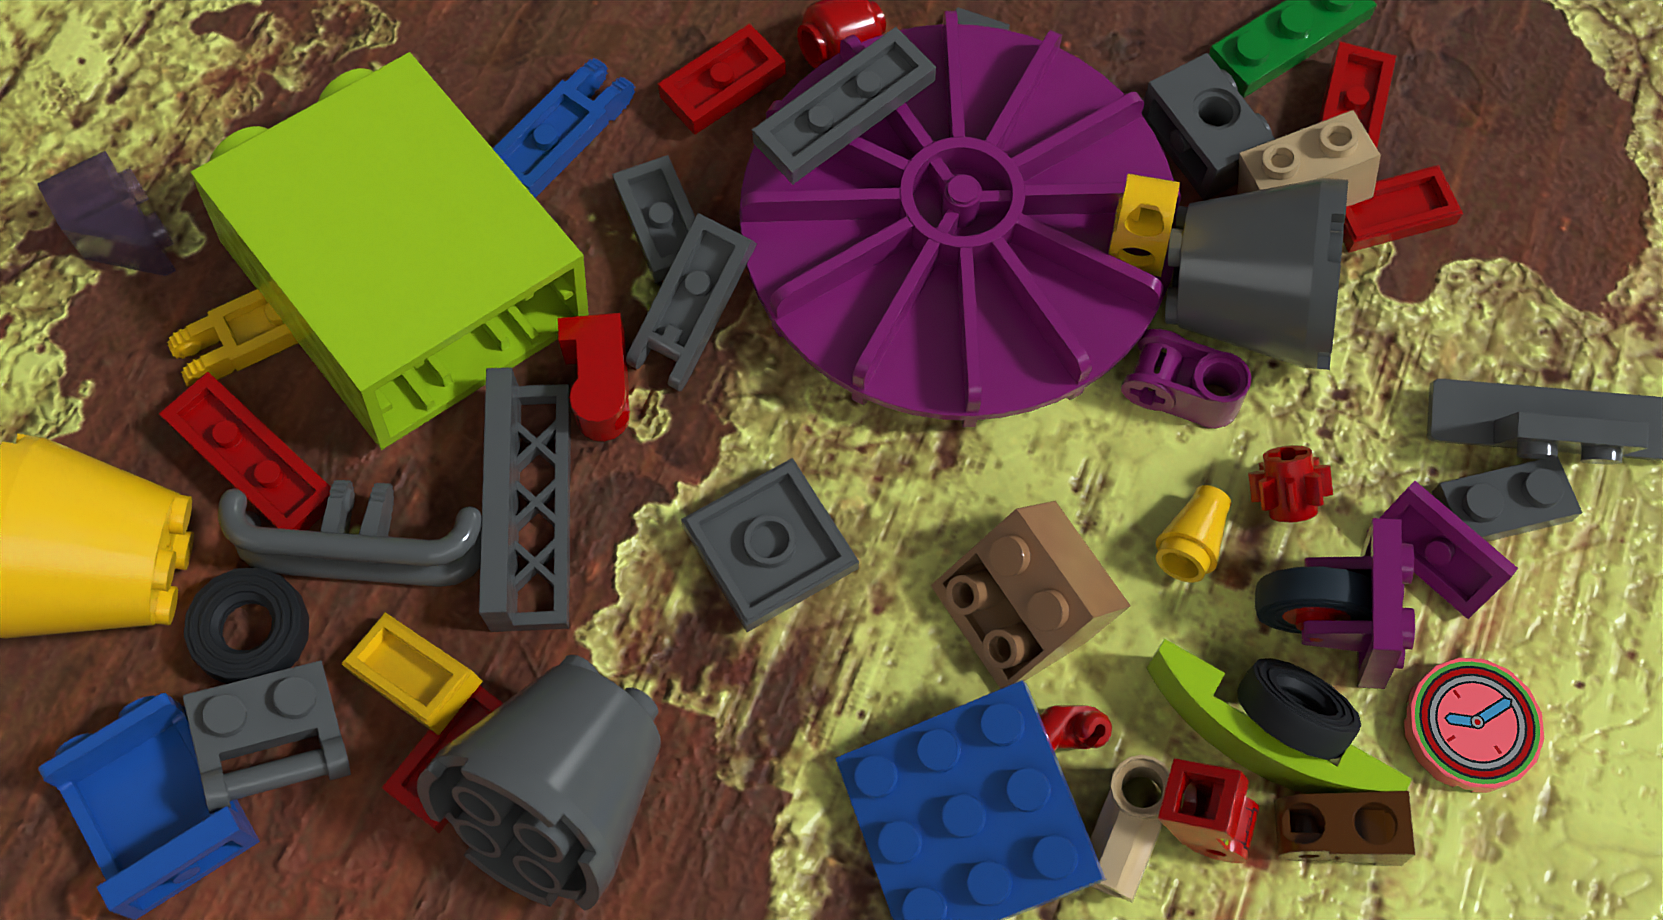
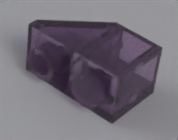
M106 151L37 184L61 230L84 259L167 276L177 271L165 251V248L175 244L157 213L153 212L146 216L140 206L141 203L149 200L142 184L131 167L120 172Z

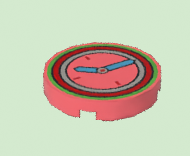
M1456 658L1435 666L1411 688L1407 702L1409 701L1406 708L1407 718L1404 719L1405 738L1417 762L1436 780L1451 787L1459 786L1463 789L1473 790L1471 792L1489 793L1520 780L1537 763L1545 739L1542 712L1530 689L1510 670L1486 659Z

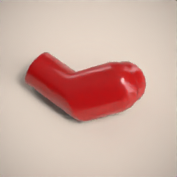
M1055 705L1048 707L1040 715L1054 752L1056 749L1100 748L1112 736L1113 729L1110 719L1106 714L1092 706Z

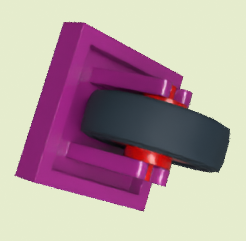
M1373 518L1360 556L1307 557L1304 559V567L1282 569L1264 575L1257 582L1255 590V609L1259 621L1274 629L1301 634V644L1357 651V687L1385 689L1394 669H1403L1405 649L1412 650L1415 639L1414 609L1402 608L1405 584H1411L1413 580L1414 547L1411 543H1402L1401 519Z

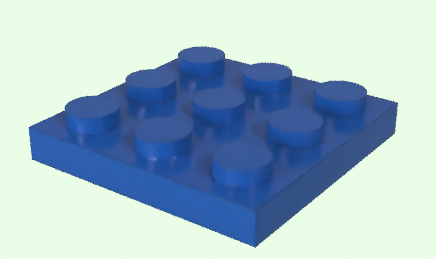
M1023 680L835 758L893 920H1007L1106 880L1028 685Z

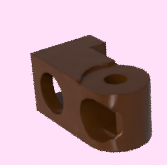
M1409 791L1301 794L1285 796L1274 801L1277 848L1280 859L1291 861L1334 860V862L1373 863L1374 866H1402L1415 855Z

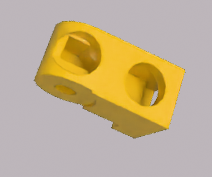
M1127 174L1123 197L1118 201L1108 251L1109 255L1154 276L1161 277L1180 182ZM1139 248L1150 252L1151 255H1133L1125 252L1123 249Z

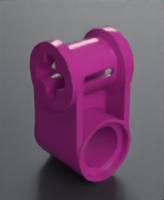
M1163 329L1146 330L1144 335L1138 340V349L1141 353L1133 374L1127 375L1122 382L1121 392L1132 403L1143 408L1163 411L1206 428H1221L1233 422L1241 409L1251 385V373L1247 364L1240 357L1232 353L1222 352L1192 342L1174 332ZM1166 349L1167 353H1164L1161 350ZM1156 367L1161 368L1158 374L1154 373ZM1211 384L1218 385L1224 388L1230 395L1224 397L1216 396L1210 393L1205 386Z

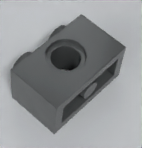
M1208 53L1150 81L1148 84L1141 114L1154 132L1159 143L1204 201L1238 184L1239 154L1241 152L1275 140L1266 119L1251 109L1238 92L1231 75L1225 70H1221Z

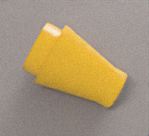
M1199 486L1191 500L1157 537L1156 548L1158 552L1155 558L1158 566L1165 573L1177 580L1195 583L1201 581L1205 574L1211 573L1216 569L1226 517L1232 505L1230 497L1224 491L1214 486Z

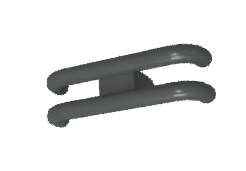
M336 480L332 484L321 532L261 527L260 516L255 512L246 511L247 497L245 493L235 488L225 491L218 505V523L225 538L234 544L240 559L251 568H261L278 575L442 587L457 585L471 578L481 568L482 514L479 510L471 506L461 509L456 516L453 529L440 539L425 540L388 537L394 505L393 486L388 483H376L372 487L359 534H349L352 509L355 503L353 482L349 480Z

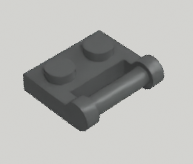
M322 660L183 695L209 814L218 812L226 806L231 808L230 801L324 775H328L330 781L351 775L346 749L338 726ZM318 736L320 749L223 774L221 761Z

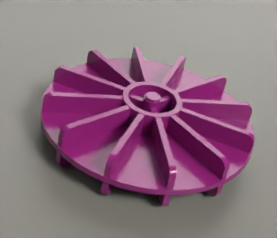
M944 11L942 25L919 26L900 30L936 66L935 81L792 185L758 147L754 145L746 166L741 190L740 226L741 235L757 243L751 257L747 261V269L758 299L772 321V327L778 336L784 337L788 344L807 363L832 382L852 393V400L863 406L868 401H871L880 406L910 415L941 420H961L962 427H975L977 420L996 419L1027 413L1054 404L1065 398L1069 400L1076 398L1083 393L1085 387L1102 377L1123 359L1144 335L1159 310L1173 274L1174 267L1168 266L1169 242L1161 277L1154 276L1108 254L1118 201L1123 197L1128 173L1174 181L1166 156L1154 132L1141 114L1144 107V101L1137 92L1124 95L1120 89L1100 72L1078 57L1060 49L1061 34L1050 30L1042 41L1005 29L958 24L957 11ZM853 34L840 41V53L818 66L803 78L782 101H774L766 113V118L772 116L883 35L868 39L862 43ZM1180 187L1178 191L1172 228H1175L1177 209L1181 201ZM1139 248L1123 249L1125 252L1133 255H1151L1150 252Z

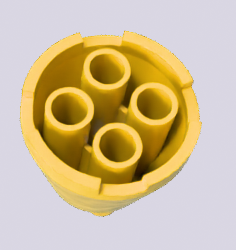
M17 433L16 443L2 441L0 444V638L6 639L155 624L171 625L178 600V587L171 586L175 569L186 570L188 568L193 548L194 533L187 531L192 509V496L181 495L178 492L47 438Z

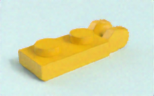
M259 289L208 311L209 316L187 325L184 329L173 332V335L169 337L170 340L167 341L168 347L172 355L176 356V359L193 356L199 351L218 343L219 340L223 345L200 356L197 360L193 359L191 363H187V366L183 367L181 373L187 387L194 384L206 372H209L218 380L231 374L235 368L237 371H240L298 344L290 329L285 323L283 324L282 319L269 302L267 303Z

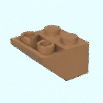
M1056 501L1016 508L931 585L1000 689L1021 680L1026 681L1082 646L1131 606Z

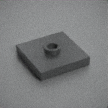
M793 458L681 519L682 527L746 632L753 630L859 569V560Z

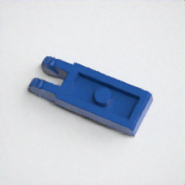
M589 59L566 82L561 80L493 148L534 198L609 124V121L615 120L622 113V110L626 109L633 98L636 87L626 78L620 77V79L617 78L615 82H612L611 86H608L594 101L590 99L595 94V91L599 90V87L603 85L608 74L607 65L598 59Z

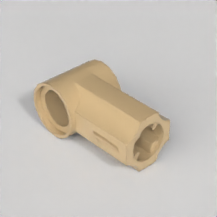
M1146 755L1132 756L1118 765L1112 776L1110 791L1090 838L1106 878L1105 881L1091 887L1129 902L1134 900L1163 825L1159 821L1158 815L1170 771L1164 763L1155 757ZM1133 778H1148L1160 788L1162 797L1152 807H1135L1123 796L1122 789L1126 783Z

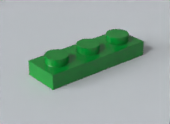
M1285 0L1212 45L1209 56L1221 70H1225L1231 75L1238 92L1245 98L1369 20L1377 4L1373 0Z

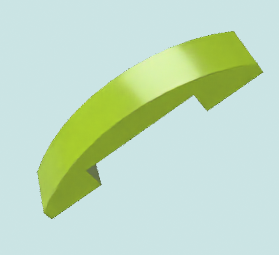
M1166 639L1163 640L1146 667L1166 700L1190 727L1224 755L1271 782L1303 794L1407 791L1412 781V778L1350 744L1340 758L1329 759V761L1308 756L1286 746L1265 732L1248 715L1213 696L1225 674L1223 671Z

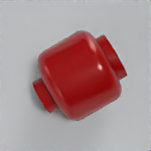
M820 0L809 5L803 14L802 25L799 26L797 31L799 46L807 62L816 69L840 53V41L853 34L862 43L868 39L883 35L886 31V20L883 11L874 1Z

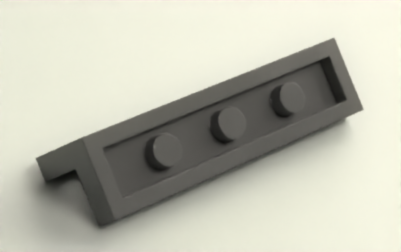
M512 367L486 368L479 613L490 632L569 629L571 390L569 384L519 386ZM556 404V420L539 437L536 438L521 425V405ZM522 438L529 446L520 454ZM556 439V448L554 454L547 448V446L550 445ZM538 455H541L555 468V479L535 497L520 483V472ZM521 497L528 503V505L519 513V501ZM554 497L555 514L546 507ZM539 513L555 527L554 539L534 557L519 544V531ZM518 556L528 564L519 573ZM553 557L554 575L545 567ZM538 573L554 588V611L517 613L518 591Z

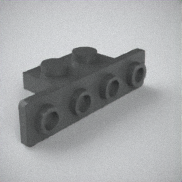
M1436 379L1429 385L1427 438L1432 442L1517 449V457L1528 459L1558 458V452L1581 454L1580 461L1589 464H1620L1623 458L1663 461V397Z

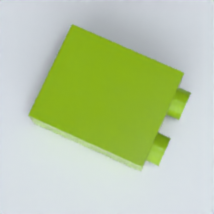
M410 52L375 71L358 68L339 75L326 86L317 103L269 129L252 126L232 133L215 148L209 162L190 171L220 242L256 289H259L267 303L269 302L276 311L283 324L285 323L300 346L381 450L486 385V368H513L558 339L557 318L589 315L584 255Z

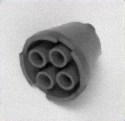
M1320 178L1190 203L1188 207L1178 206L1175 228L1171 229L1169 240L1168 266L1174 267L1172 287H1168L1165 323L1178 325L1179 328L1302 368L1330 370L1348 179Z
M568 655L560 665L549 669L441 749L418 778L417 791L420 801L430 819L439 822L444 817L448 819L458 836L470 846L464 853V856L496 881L516 893L548 907H551L557 897L560 896L574 899V902L584 911L591 909L614 878L661 747L660 734L653 722L659 713L658 707L643 691L632 687L622 689L611 680L600 675L596 668L586 659L577 655Z

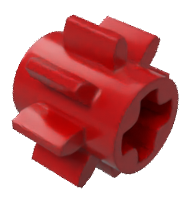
M1289 445L1270 449L1263 454V462L1258 463L1259 471L1248 472L1251 502H1261L1262 510H1269V517L1278 522L1291 523L1311 519L1318 514V506L1324 505L1323 497L1333 495L1331 466L1320 465L1319 457H1313L1312 450L1305 446Z

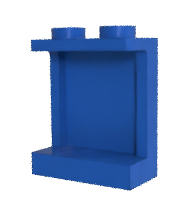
M166 693L157 696H146L133 701L121 710L118 715L119 719L96 733L82 734L66 741L56 750L54 758L38 768L43 780L57 787L61 792L106 879L105 882L97 886V889L108 910L132 920H137L260 842L238 800L230 801L231 808L226 806L218 812L209 814L186 709Z

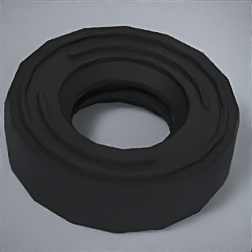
M236 568L214 577L196 593L186 612L184 638L191 658L211 678L229 684L291 668L299 660L308 641L310 618L302 596L282 576L261 568ZM246 604H258L266 607L272 618L271 630L267 638L259 646L250 650L230 648L223 637V628L228 616L235 609Z
M1274 658L1259 659L1247 671L1237 690L1240 705L1257 725L1286 746L1308 756L1325 760L1340 758L1350 746L1362 725L1358 712L1341 693L1313 673L1289 662Z

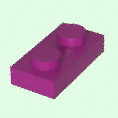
M1414 481L1380 517L1382 519H1401L1402 543H1411L1414 547V573L1467 619L1483 606L1518 570L1513 563L1417 481Z

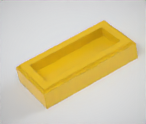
M386 612L341 663L350 673L438 736L483 682L472 670Z

